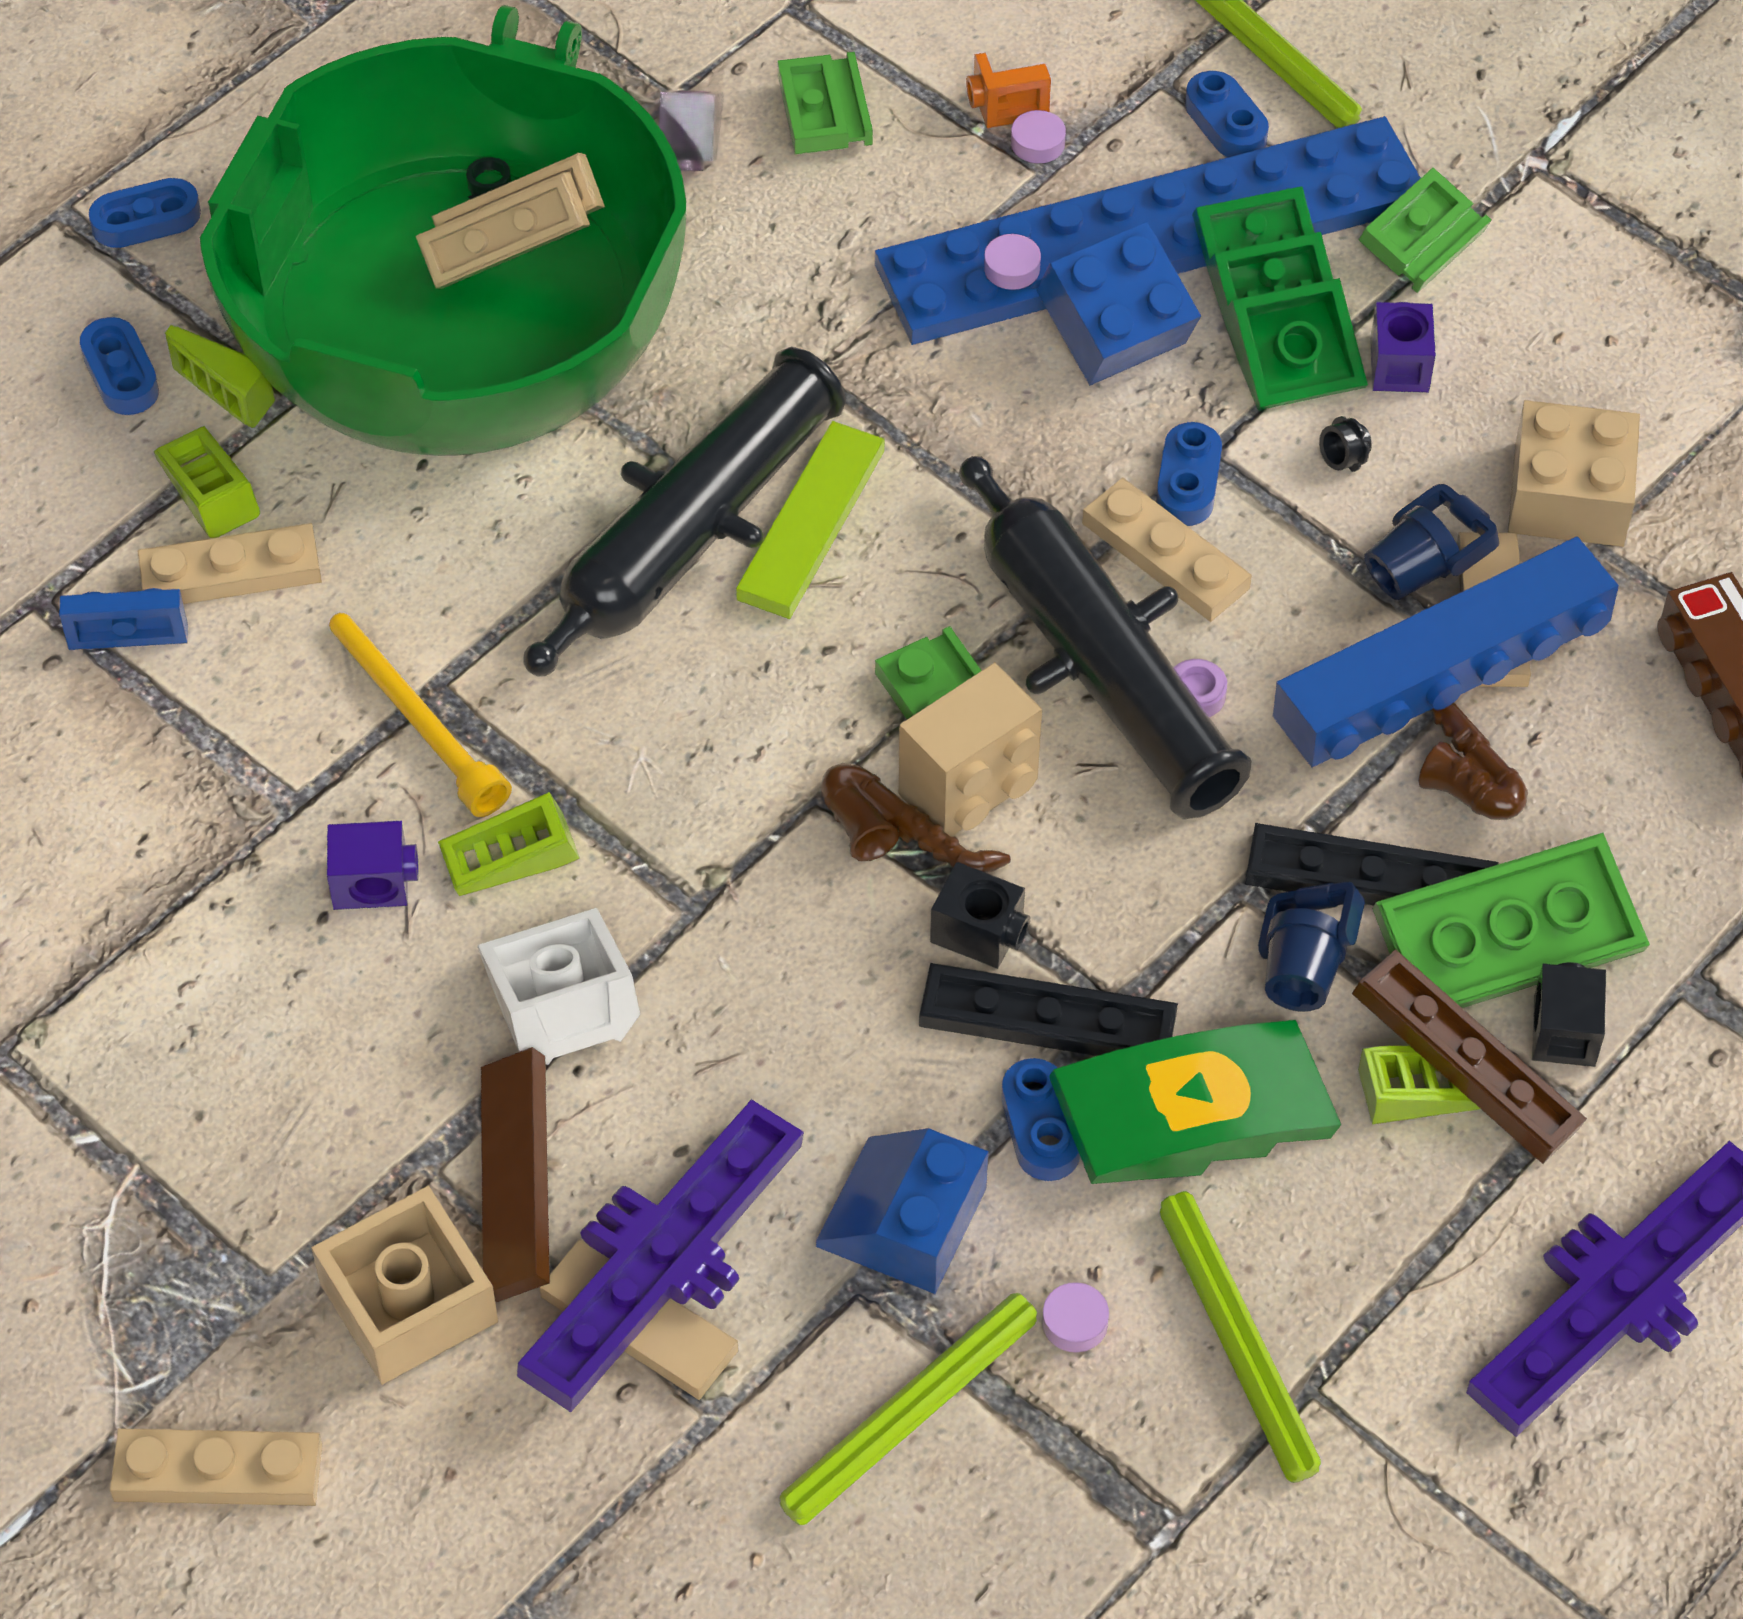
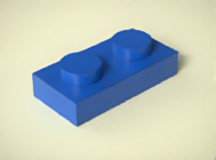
M150 588L135 592H87L82 595L60 596L59 616L69 650L188 643V622L180 589L162 590Z

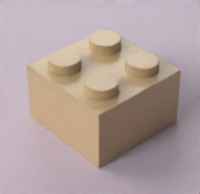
M1524 400L1514 450L1508 533L1570 540L1578 536L1582 542L1624 547L1635 505L1640 414Z
M994 662L899 725L898 794L908 804L916 807L920 813L924 812L929 815V820L935 825L939 824L942 826L944 832L950 837L962 829L968 831L975 828L986 818L990 810L1008 798L1017 799L1023 796L1038 779L1042 708Z
M429 1185L311 1247L321 1287L381 1385L498 1323L493 1285Z

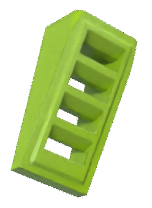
M170 325L165 332L173 369L243 424L255 428L275 402L271 383L245 354L178 326Z
M205 426L154 450L157 461L197 522L210 538L220 537L256 519L260 515V509L250 482ZM205 453L207 454V455H205V456H203V457H201V458H199V459H197V460H195V461H193V462H191V463H189V464H187V465H185V466H183V467L180 466V465L185 464V463H187V462H189V461H191V460H193V459H195V458H197V457H199V456H201V455H203V454H205Z
M550 792L438 841L453 886L459 896L553 870L580 859L564 814ZM547 829L549 837L539 840L537 831ZM523 836L527 847L517 851L512 838ZM499 843L503 857L494 861L488 845ZM475 849L481 867L470 871L464 852Z
M1377 1046L1362 1049L1358 1072L1372 1124L1480 1109L1449 1080L1450 1088H1440L1435 1073L1438 1070L1411 1046ZM1422 1074L1426 1088H1415L1412 1075ZM1399 1077L1401 1088H1391L1389 1078Z

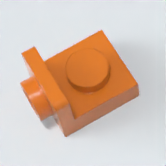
M986 53L974 54V75L966 77L967 95L971 107L980 108L986 128L1013 124L1017 117L1029 111L1042 110L1050 112L1051 77L1046 64L993 73Z

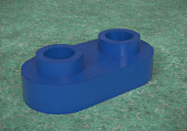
M1204 71L1196 74L1189 80L1186 88V111L1218 152L1225 157H1231L1266 148L1269 130L1268 120L1232 76L1220 71Z
M166 178L104 194L97 198L89 209V220L94 238L102 245L112 248L127 247L187 231L198 222L201 215L196 188L190 182L179 178Z
M116 317L101 318L86 326L80 336L83 359L107 408L122 415H134L149 409L158 398L159 387L153 365L134 327L126 320Z
M1198 422L1182 423L1172 428L1165 439L1156 503L1187 526L1197 525L1205 521L1213 511L1222 452L1221 438L1213 428Z
M1029 1058L1013 1064L1005 1073L1002 1082V1105L1016 1157L1021 1168L1028 1175L1038 1180L1056 1181L1065 1178L1075 1170L1079 1163L1080 1155L1049 1079V1075L1057 1067L1043 1059ZM1037 1082L1043 1084L1044 1087L1040 1090H1030L1024 1084ZM1050 1135L1056 1137L1060 1142L1055 1145H1045L1039 1139Z

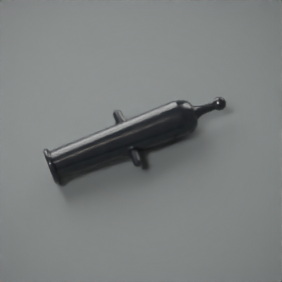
M788 347L778 351L774 358L772 370L667 470L660 469L655 472L635 461H629L622 466L621 476L623 480L643 491V493L569 564L562 579L560 589V602L565 614L557 627L542 642H535L527 647L524 652L523 663L529 673L537 677L547 676L552 673L558 664V657L577 638L586 633L600 639L611 638L626 633L638 626L717 538L724 539L729 537L749 548H755L762 543V530L738 515L824 420L838 417L843 413L846 396L841 381L824 361L810 351L796 347Z
M982 456L967 458L960 466L959 477L961 482L969 489L977 491L989 508L992 516L985 527L984 550L989 566L1055 648V657L1027 676V689L1031 693L1041 694L1068 676L1073 681L1079 678L1171 794L1170 809L1182 819L1203 817L1220 809L1239 793L1249 779L1252 761L1240 749H1232L1149 634V631H1151L1149 624L1177 605V591L1172 587L1164 586L1137 604L1132 600L1127 602L1085 542L1078 536L1077 531L1067 517L1041 498L1022 497L1016 500L1009 498L993 478L992 466Z

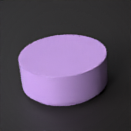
M1034 110L1023 113L1015 119L1012 125V150L1019 158L1030 163L1053 161L1062 154L1065 148V125L1058 116L1047 111Z
M1006 234L999 236L986 247L984 259L985 274L993 284L1004 289L1027 287L1039 276L1040 249L1034 241L1022 235Z
M1203 659L1185 660L1174 667L1209 717L1222 709L1226 700L1227 678L1221 668Z
M1068 1283L1054 1289L1046 1298L1043 1307L1042 1326L1046 1337L1056 1347L1068 1352H1084L1097 1346L1106 1335L1109 1308L1103 1295L1095 1288L1083 1283Z

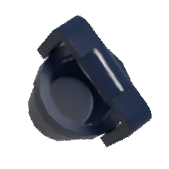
M1437 484L1395 514L1392 520L1394 528L1364 554V560L1368 571L1378 586L1392 599L1401 600L1440 577L1446 578L1450 574L1459 576L1499 546L1497 526L1490 520L1489 514L1466 495H1459L1446 484ZM1443 504L1455 518L1472 532L1478 533L1481 536L1459 551L1458 545L1449 530L1432 511Z
M1328 883L1299 888L1296 891L1276 894L1269 900L1260 933L1258 949L1261 957L1267 959L1265 992L1268 998L1275 1004L1288 1010L1308 1012L1319 1009L1326 1003L1338 967L1345 960L1347 946L1354 945L1357 941L1365 899L1353 883ZM1343 905L1340 921L1321 911H1317Z

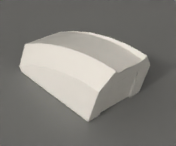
M597 908L478 945L493 991L518 1051L533 1047L545 1055V1063L547 1065L550 1064L553 1058L612 1039L621 1042L640 1016L632 974Z

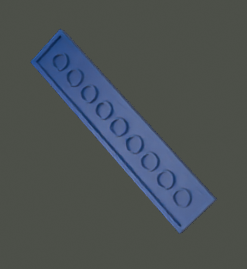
M1386 116L878 249L875 250V267L911 345L1045 310L1046 307L1037 293V289L1050 262L1148 221L1174 269L1179 274L1206 267L1192 216L1196 207L1302 186L1314 232H1321L1322 235L1373 222L1421 177ZM1006 234H1018L1034 241L1041 253L1038 278L1031 285L1021 289H1004L993 284L987 278L984 271L985 250L992 240Z

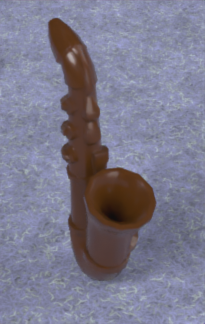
M1455 703L1444 709H1431L1435 724L1441 725L1444 735L1452 738L1451 743L1458 752L1463 753L1464 757L1453 751L1450 744L1440 741L1433 747L1422 765L1418 779L1419 787L1447 792L1470 807L1476 814L1483 815L1491 820H1508L1520 814L1526 806L1528 790L1519 772L1514 768H1510L1490 747L1489 740Z
M840 763L830 767L823 775L820 788L825 805L834 813L835 820L844 826L846 834L850 838V854L858 861H872L883 857L895 847L899 837H901L906 843L915 840L918 842L920 849L933 853L935 860L947 862L952 867L955 866L956 862L988 873L1002 868L1011 862L1010 855L1000 851L979 850L972 852L966 850L959 844V840L955 836L950 837L944 832L942 826L939 824L935 825L930 821L929 815L924 812L920 813L916 807L905 803L881 783V779L877 775L860 765Z

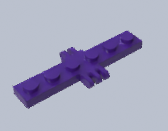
M751 1099L658 1205L652 1203L631 1188L621 1186L612 1196L613 1204L606 1203L597 1212L596 1218L598 1222L589 1221L580 1232L582 1239L590 1247L609 1258V1260L521 1358L517 1366V1377L569 1412H572L670 1298L679 1304H686L692 1298L706 1308L715 1309L724 1299L722 1290L731 1291L739 1281L738 1273L731 1266L723 1262L726 1257L725 1252L717 1243L802 1147L804 1132Z
M1729 1140L1624 1239L1599 1217L1588 1213L1578 1222L1581 1233L1571 1229L1561 1238V1244L1564 1249L1558 1245H1553L1543 1255L1549 1268L1567 1282L1571 1288L1469 1381L1466 1393L1510 1433L1517 1437L1624 1335L1627 1334L1638 1343H1642L1648 1337L1666 1352H1671L1681 1343L1678 1332L1688 1336L1698 1327V1321L1694 1314L1683 1305L1687 1297L1678 1285L1743 1225V1151Z

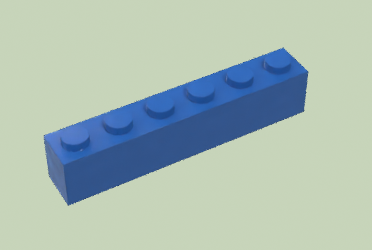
M1576 536L1277 681L1273 718L1311 768L1331 758L1334 760L1342 759L1355 751L1360 744L1382 733L1389 735L1399 731L1414 717L1433 708L1436 710L1444 709L1454 703L1461 694L1482 684H1495L1502 680L1510 670L1532 659L1536 661L1543 660L1551 656L1561 645L1581 635L1592 636L1598 633L1611 621L1619 585L1580 538Z

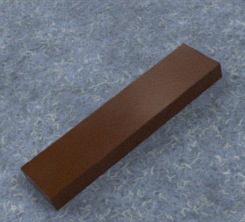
M1396 949L1360 980L1353 990V996L1542 1164L1559 1150L1586 1121L1587 1118Z
M533 1047L481 1067L483 1271L493 1285L496 1303L550 1284L545 1055Z

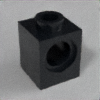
M956 862L931 908L930 942L998 969L1008 949L1011 948L1017 951L1027 934L1031 917L1024 914L1025 888ZM978 915H986L992 917V919L980 920L974 917Z
M1565 962L1558 965L1542 964L1534 994L1532 1061L1596 1067L1605 1036V969L1586 968L1581 964Z

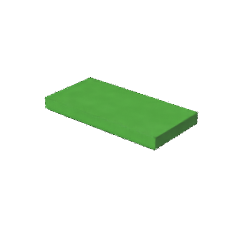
M1604 833L1376 902L1372 908L1389 953L1391 954L1396 949L1462 1008L1537 985L1543 963L1558 965L1560 963L1573 962L1581 964L1586 968H1593L1644 952L1650 945Z

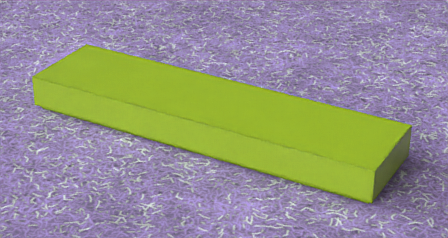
M835 421L831 422L736 587L737 601L791 619L882 457L885 449L884 438Z

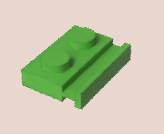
M847 52L846 58L832 60L831 54L778 60V79L795 154L848 148L849 142L863 141L864 146L873 145V129L855 52Z
M1431 168L1365 228L1359 241L1398 276L1404 274L1414 283L1412 289L1418 293L1485 232L1492 219L1487 215L1481 217L1471 208L1474 203L1435 168Z
M950 626L942 629V635L932 640H929L928 637L922 638L875 660V675L906 719H909L982 671Z

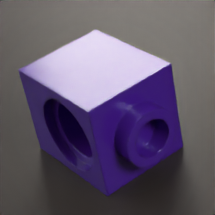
M1376 302L1370 338L1372 391L1429 393L1436 357L1433 304Z
M402 821L327 825V880L333 910L408 906V882L419 880L417 845H406Z

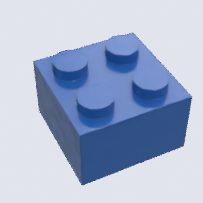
M1148 221L1050 262L1037 289V293L1089 386L1186 344L1201 318V314Z

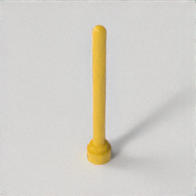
M345 613L333 615L329 622L332 633L457 777L458 798L476 817H485L499 810L511 794L512 786L496 766L485 764L482 761H474L349 615Z

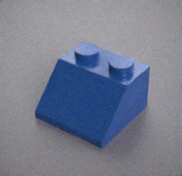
M930 1128L868 1137L816 1240V1247L936 1294L986 1191L988 1151Z

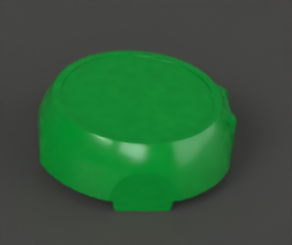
M502 5L494 18L489 46L457 37H433L390 43L359 51L327 63L296 79L284 88L268 118L257 115L208 201L211 219L200 236V246L212 293L234 338L245 355L271 385L305 413L329 428L380 448L431 456L485 453L534 440L579 417L602 400L620 383L645 352L667 310L682 258L686 229V195L683 176L671 145L652 116L629 93L600 73L576 68L582 40V28L579 23L565 21L558 33L555 49L516 40L519 24L518 9ZM577 153L586 154L605 206L587 214L590 226L448 287L436 289L416 236L435 228L431 216L471 200L468 198L472 194L468 189L466 176L467 168L471 163L484 157L499 158L508 164L511 182ZM485 170L475 180L482 184H492L499 181L503 176L496 170Z

